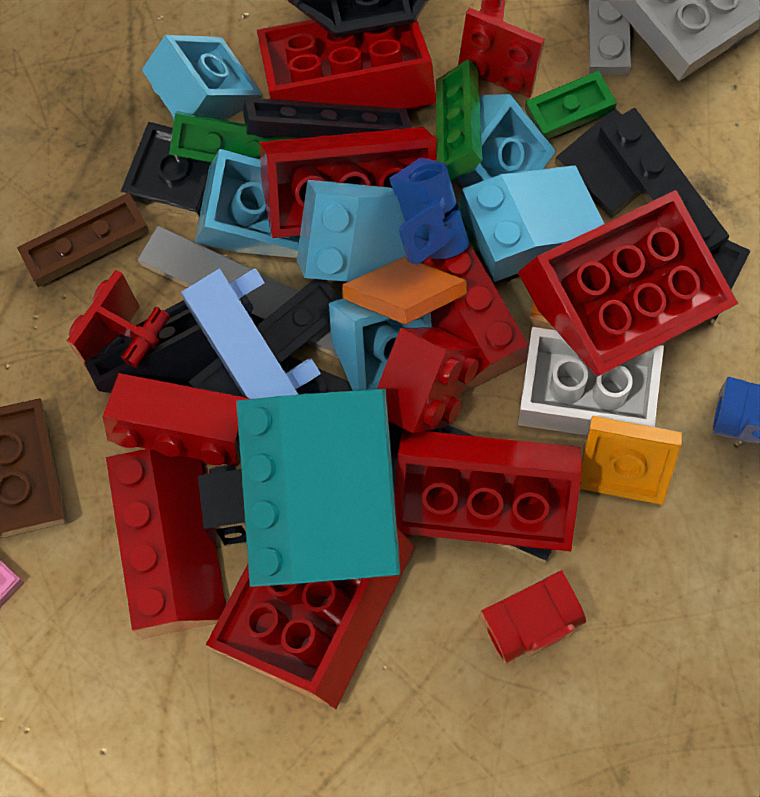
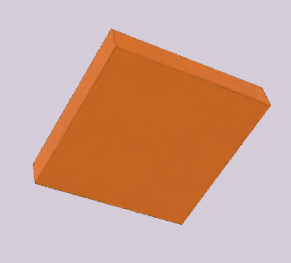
M406 257L399 258L342 285L343 299L405 325L467 294L465 279L422 263L412 264Z

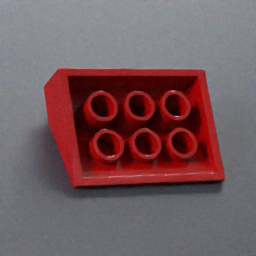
M312 19L257 30L270 99L410 110L436 103L432 59L418 20L411 24L341 37L333 36Z
M677 190L536 256L518 271L538 311L597 377L738 304Z
M397 528L401 575L250 587L249 567L247 564L206 646L302 695L337 709L415 546Z

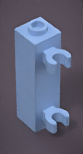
M219 268L180 293L183 301L245 398L257 399L298 395L295 389L321 374L312 359L305 360L285 373L240 302L239 298L264 284L256 268L230 284Z

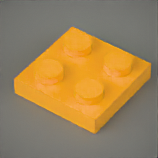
M592 416L582 456L580 489L663 505L681 448L682 432Z

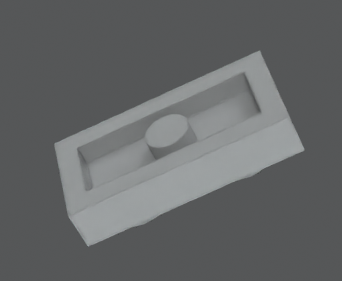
M588 0L589 74L599 70L601 75H629L631 69L630 22L607 0Z

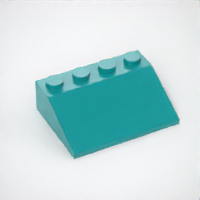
M386 389L286 395L237 401L250 587L401 575Z

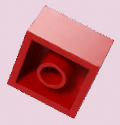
M438 327L400 328L377 389H386L388 421L411 433L445 428L447 424H452L462 409L460 397L465 385L473 380L478 370L479 362L476 358L480 347Z

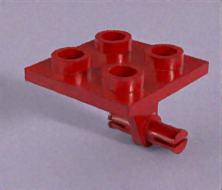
M482 0L480 11L469 7L465 15L458 65L470 59L478 69V77L499 85L510 92L530 98L533 94L545 38L504 22L505 0Z
M116 269L108 280H104L99 284L93 296V303L84 315H80L75 319L69 331L67 342L85 368L84 362L90 357L97 356L101 348L118 334H123L133 339L125 353L121 356V359L127 364H131L132 367L137 368L148 349L156 347L159 342L157 336L168 319H170V315L167 312L154 307L142 327L130 323L140 305L123 273Z

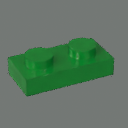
M599 70L525 102V110L529 118L546 139L607 115L617 106V102Z

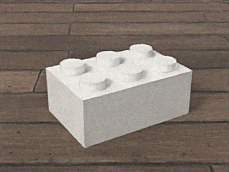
M532 327L518 425L588 435L591 418L596 416L655 427L664 345H658L597 377L556 330Z

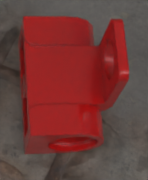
M562 570L481 610L479 615L497 653L505 664L526 653L531 657L570 637L575 632V628L586 623L584 611Z

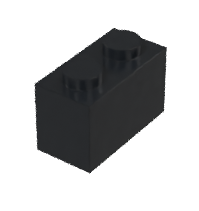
M231 465L211 468L209 474L198 476L204 530L217 549L247 544L242 470H236V467Z

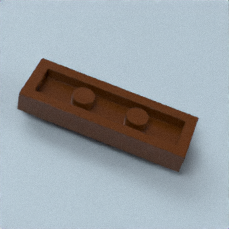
M128 192L17 247L33 281L37 287H40L149 233V229Z

